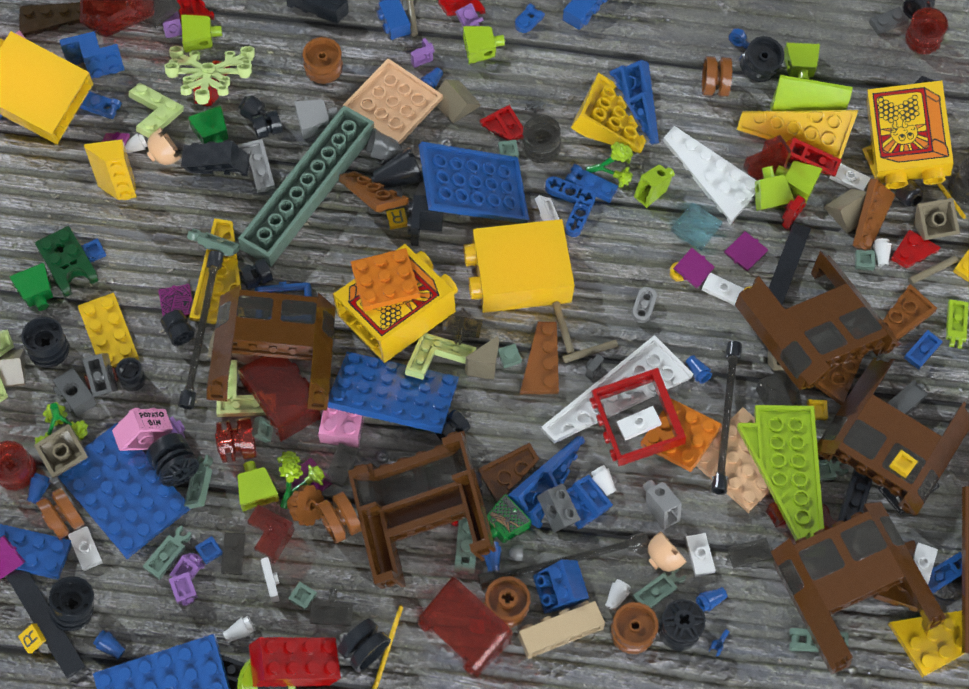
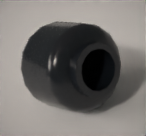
M253 95L245 96L238 107L240 115L251 122V117L260 114L264 116L266 113L264 110L265 103Z
M908 180L907 186L896 189V197L907 207L916 206L923 199V189L913 180Z

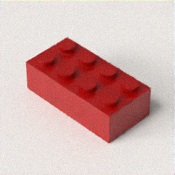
M259 637L249 645L253 687L330 686L341 679L336 638Z

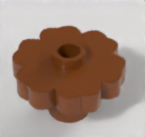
M300 485L299 491L295 490L287 501V507L290 510L293 521H298L299 525L302 526L314 525L315 519L319 520L321 518L316 504L324 501L321 490L316 489L314 485Z

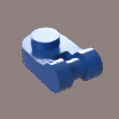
M530 3L515 19V29L520 33L529 32L544 18L545 13L541 10L538 11L535 9L536 6Z

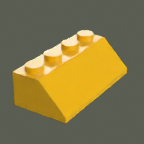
M123 139L84 144L98 187L117 200L137 198L135 178Z

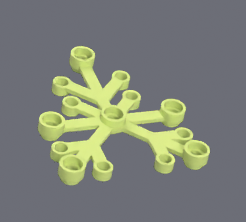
M172 46L169 48V54L172 59L169 60V63L165 64V73L169 78H175L178 74H192L183 77V85L180 87L181 94L190 95L192 94V89L201 86L200 89L194 92L195 100L198 104H207L210 99L209 85L217 89L218 95L225 96L229 93L230 77L222 74H238L240 78L250 77L252 73L251 61L255 57V50L251 46L242 47L238 56H235L234 51L225 52V61L215 65L214 63H199V51L189 52L188 57L184 55L182 46ZM180 65H191L195 68H180ZM228 66H237V68H225V67H228Z

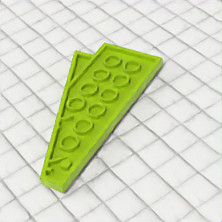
M755 405V423H738L737 430L795 541L803 537L808 539L814 536L816 531L824 529L814 406ZM826 546L817 548L803 556L804 558H825Z

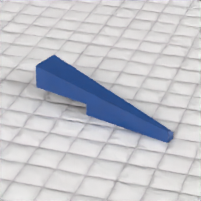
M639 60L629 66L622 65L609 71L617 83L616 86L622 91L624 100L635 119L641 124L642 131L648 136L649 143L651 145L658 144L659 138L649 62Z
M576 436L507 495L531 520V524L536 528H540L543 525L541 521L545 515L537 496L548 489L562 483L564 484L570 472L569 467L572 461H575L578 457L576 453L580 445L585 443L583 436Z

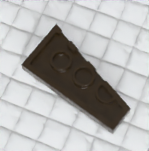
M90 2L19 6V30L25 38L28 34L35 33L37 35L41 34L43 30L51 28L56 30L62 25L68 24L71 26L91 20Z

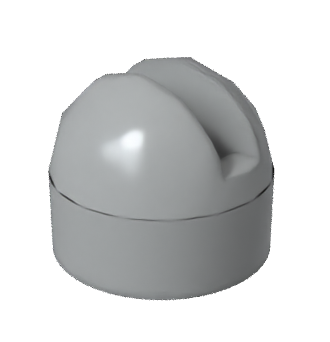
M513 545L510 548L509 556L512 560H523V545Z

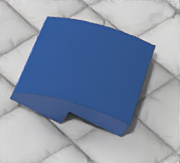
M590 475L576 481L572 487L567 489L581 519L574 523L578 529L583 528L613 506Z

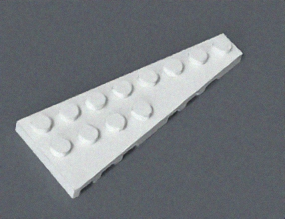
M654 335L541 427V431L553 443H556L597 424L596 415H598L596 408H592L589 398H592L591 390L658 368L666 389L669 390L690 380L694 374ZM652 382L600 401L607 418L656 396L657 392Z

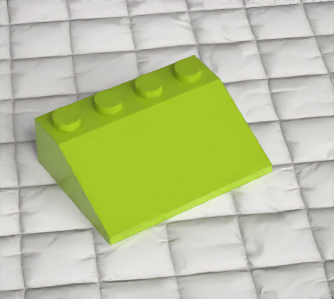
M780 75L770 105V111L847 110L853 87Z

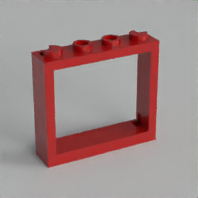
M658 368L591 390L592 398H589L593 409H597V422L599 426L604 427V440L606 444L610 443L612 450H609L612 461H617L618 467L686 444L685 433ZM653 382L674 437L621 455L600 400Z

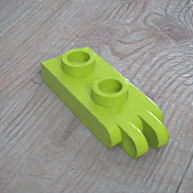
M952 299L948 301L946 340H949V347H954L955 341H957V348L961 349L963 342H966L969 302Z

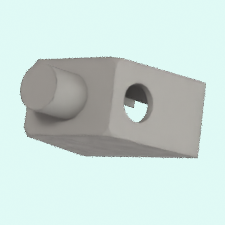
M322 99L294 102L303 140L321 134L330 123L329 120L333 119L338 113L337 107L326 109Z
M653 480L647 481L643 485V488L646 490V504L661 528L665 530L680 521L682 503L664 482L656 485Z

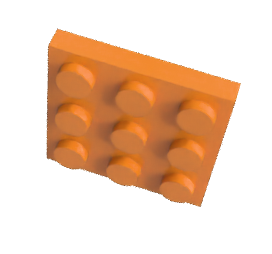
M406 248L350 261L363 311L420 298V292Z
M671 398L686 436V444L657 453V455L692 472L721 430L722 424ZM664 410L658 416L661 426L649 430L640 442L643 448L674 437Z

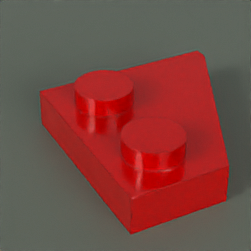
M176 0L180 22H182L181 15L208 16L210 20H214V13L205 7L203 0Z
M438 0L439 6L447 16H456L455 12L470 3H472L476 12H480V14L485 13V8L479 0Z
M510 104L479 120L482 127L506 141H517L527 135Z
M798 195L794 201L791 199L786 206V211L782 217L784 219L782 227L788 230L806 206V201L803 197Z
M909 229L890 260L907 269L916 262L925 260L927 256L938 253L941 247L929 240H923L920 235Z

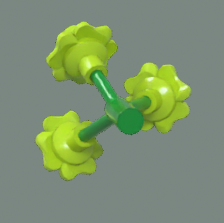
M615 142L614 145H611V157L603 163L586 167V171L590 173L604 171L612 174L613 177L618 178L619 187L629 185L633 176L629 171L630 167H626L625 170L620 172L607 169L605 166L619 160L630 164L631 157H633L632 149L629 145Z
M57 402L48 404L43 412V416L46 417L45 422L50 423V426L44 436L35 437V444L51 435L54 426H57L58 423L69 424L79 439L83 440L88 433V425L85 424L84 420L77 421L76 423L69 422L66 419L68 414L64 412L65 406H60Z
M283 451L282 456L277 457L278 463H282V467H279L280 476L286 477V491L280 504L281 508H288V499L295 490H299L300 485H309L312 482L323 485L322 480L325 478L322 469L319 466L311 467V465H308L310 470L308 471L309 476L304 478L305 481L291 489L294 478L298 479L303 475L301 466L297 464L301 462L300 457L296 456V453L292 451Z

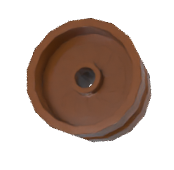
M319 37L312 39L305 45L302 56L306 76L311 81L320 84L331 83L338 79L342 73L343 61L342 51L337 42L330 38Z
M706 56L702 71V95L712 96L716 89L718 96L728 97L732 82V58L721 57L717 64V59L714 56Z
M60 487L51 494L56 503L55 506L45 497L36 502L42 512V518L50 530L55 532L59 540L69 535V530L64 522L68 521L72 529L75 530L85 525L73 504Z
M343 491L333 496V505L328 500L316 504L322 523L335 544L346 539L344 527L350 535H355L362 531L359 519Z
M501 577L494 580L488 586L485 594V613L488 619L494 625L501 628H513L520 625L526 619L530 606V592L527 586L521 580L514 577Z
M630 602L623 605L616 611L610 627V636L613 643L621 651L628 654H639L646 651L652 645L658 632V619L655 612L645 604Z

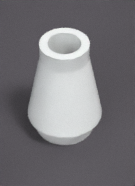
M135 134L125 145L127 154L145 150L147 139L142 134Z
M881 238L874 241L873 249L878 267L889 266L892 246L889 239Z
M605 465L591 472L592 479L606 496L617 491L609 468L607 469Z
M616 579L615 583H612L605 606L616 611L630 594L631 586Z
M248 616L245 618L241 617L224 631L223 635L226 641L230 643L252 635L255 627Z

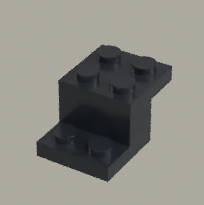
M414 195L413 202H409L407 229L408 238L411 239V246H419L420 230L442 231L444 212L428 210L425 195Z

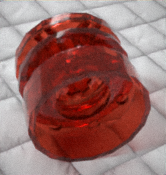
M924 7L913 14L905 35L906 44L912 51L919 54H931L940 47L948 28V20L944 13L932 7Z
M250 417L237 419V428L234 429L230 420L226 421L227 430L223 429L222 422H216L215 440L222 463L228 462L227 453H231L232 461H236V452L239 451L243 460L257 457Z
M15 441L0 442V486L13 491L24 489L30 484L31 477L37 471L35 460L21 444Z

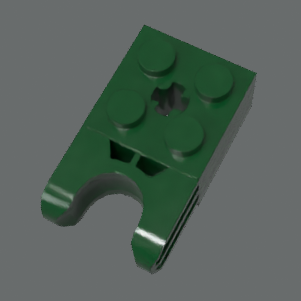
M69 225L34 242L64 297L73 294L70 289V282L75 277H86L91 284L99 281L95 269Z

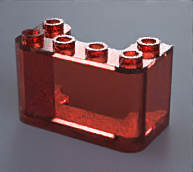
M80 0V23L103 37L112 36L154 15V0Z
M260 356L238 369L240 381L244 388L248 389L249 393H252L268 417L271 426L277 430L276 435L282 442L321 419V410L307 409L310 384L305 377L301 378L299 375L300 370L295 362L291 363L288 358Z

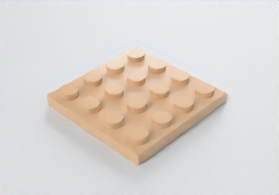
M387 59L342 107L345 105L374 121V128L401 144L442 101L443 94L390 59Z
M742 407L721 428L696 466L711 480L717 473L728 476L726 494L749 514L770 491L737 430L738 423H755V417Z

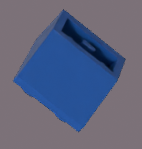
M562 559L533 575L544 614L571 608L590 599L577 560Z

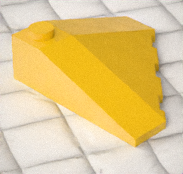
M598 73L573 121L571 129L587 138L614 145L615 142L629 145L632 151L641 153L646 142L644 135H638L636 131L638 125L634 117L627 115L625 111L627 105L622 96H617L614 91L616 88L615 83Z

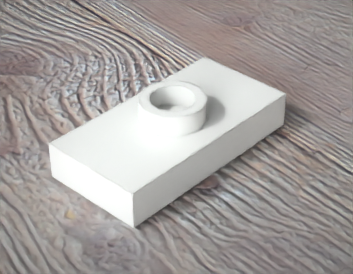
M840 163L836 176H830L829 179L850 189L864 191L870 177Z
M540 195L535 198L540 211V217L543 221L559 219L551 198Z
M712 273L709 274L702 287V291L734 306L739 293L744 290V288Z
M651 406L617 421V425L626 441L661 426V421L654 407Z
M87 526L68 535L83 571L103 563Z
M706 533L686 536L685 540L695 577L715 573L716 570Z
M918 542L913 559L928 584L938 549Z
M268 557L262 558L261 564L271 602H278L280 600L276 585L280 583L277 572L272 573Z

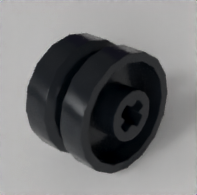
M756 37L749 43L740 58L742 72L753 81L765 82L770 80L784 61L785 53L782 46L771 37Z
M371 618L362 621L354 627L337 648V651L344 658H351L350 665L357 672L365 670L374 663L391 642V639L384 632L377 633L378 625Z

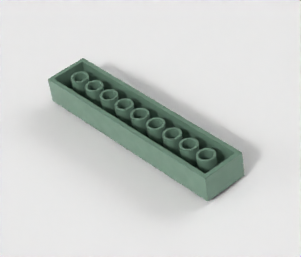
M344 105L238 238L239 244H241L240 250L257 260L264 258L268 266L272 267L338 182L339 175L345 173L366 146L374 129V121Z

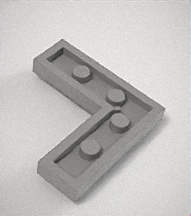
M259 139L239 144L238 146L250 155L249 162L257 192L276 189L263 140Z

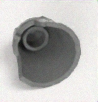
M376 128L372 130L366 152L371 153V157L380 159V161H377V164L384 165L403 151L402 146L395 139L383 134Z

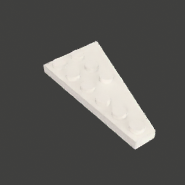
M674 126L666 134L663 142L674 156L680 159L683 167L689 170L695 182L707 197L714 201L717 209L726 216L728 223L731 225L754 198L755 181L757 180Z

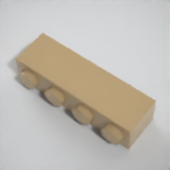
M585 601L579 604L576 609H565L556 617L548 616L541 619L540 623L536 625L527 624L523 626L519 631L518 638L527 659H530L604 629L605 622L596 602L589 603V601Z

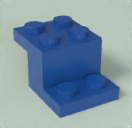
M95 31L59 40L65 60L74 65L85 62L91 79L125 70L118 45L114 44L100 48Z

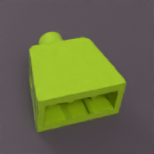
M181 15L182 43L185 53L211 48L213 46L212 37L223 36L222 26H212L210 17Z
M463 26V40L469 64L495 57L496 47L505 45L504 35L494 36L490 26Z
M786 43L784 59L788 74L808 80L809 77H813L817 69L820 44Z
M793 161L790 169L779 165L775 175H785L793 197L796 198L799 195L807 202L822 168Z
M657 165L641 175L633 197L646 208L649 207L667 191L671 179L675 175L674 171L669 167L665 169L662 165Z
M773 166L762 168L764 179L755 181L756 211L786 205L791 199L794 201L785 175L775 176Z
M255 461L245 462L243 464L245 472L237 476L242 512L278 502L277 490L266 468L257 469Z

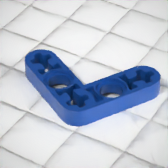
M549 177L545 183V191L552 196L575 204L566 222L565 232L570 237H577L581 234L590 215L596 195L590 189L558 177ZM572 189L575 191V194L570 196L565 191ZM587 196L590 197L588 201L584 200ZM577 210H583L585 212V215L580 217L577 216L575 212ZM575 221L578 222L577 227L574 230H571V227H573Z

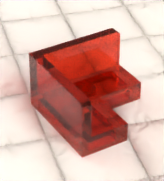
M778 135L765 141L761 152L747 157L743 168L755 180L764 179L762 168L773 166L775 175L779 165L786 168L792 151L782 136Z
M257 505L247 522L264 533L254 548L255 551L269 557L270 562L275 564L295 531L293 522Z

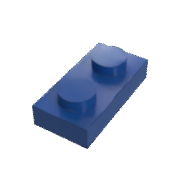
M927 330L904 356V359L919 370L940 347L943 341Z

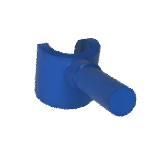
M725 630L718 640H713L708 651L710 652L711 649H715L718 651L716 656H719L724 647L723 642L730 632Z

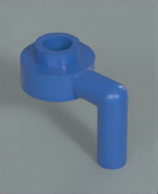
M735 28L728 36L729 41L735 46H742L746 49L749 45L747 35L742 29Z

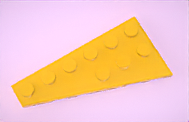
M858 110L742 111L737 130L784 145L794 137L841 159Z
M214 218L211 234L235 242L233 221ZM206 249L189 318L190 321L217 324L220 296L240 285L241 290L237 253L233 256H224L222 268L214 271L206 266L209 252L217 250ZM244 309L238 310V317L245 318ZM221 321V325L225 324L227 321Z
M962 610L944 613L946 617L945 622L926 632L921 625L922 617L888 623V626L922 678L966 654L962 653Z

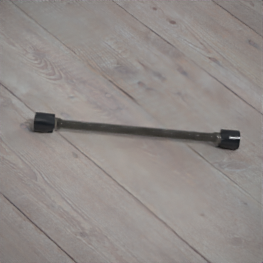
M210 251L206 267L209 268V276L189 376L184 391H181L178 407L191 410L195 404L196 392H194V381L197 374L216 274L222 268L224 254L219 251Z
M729 341L726 348V359H728L729 366L719 459L716 475L712 477L711 492L717 495L726 494L728 487V476H726L725 472L736 364L738 359H741L742 344L738 341Z

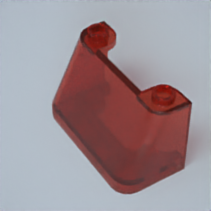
M452 577L417 618L418 626L425 633L429 631L437 634L463 659L465 671L477 677L512 641V630L455 577Z

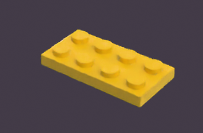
M114 293L78 305L96 355L108 353L111 366L114 368L124 358L130 357L139 360Z

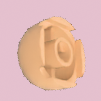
M159 128L150 135L147 141L149 149L147 155L153 162L156 160L162 165H171L180 160L182 155L177 156L174 150H178L168 134L165 133L163 135L161 133L163 129Z
M661 531L650 541L648 553L651 558L648 561L655 569L659 567L663 571L672 572L687 562Z

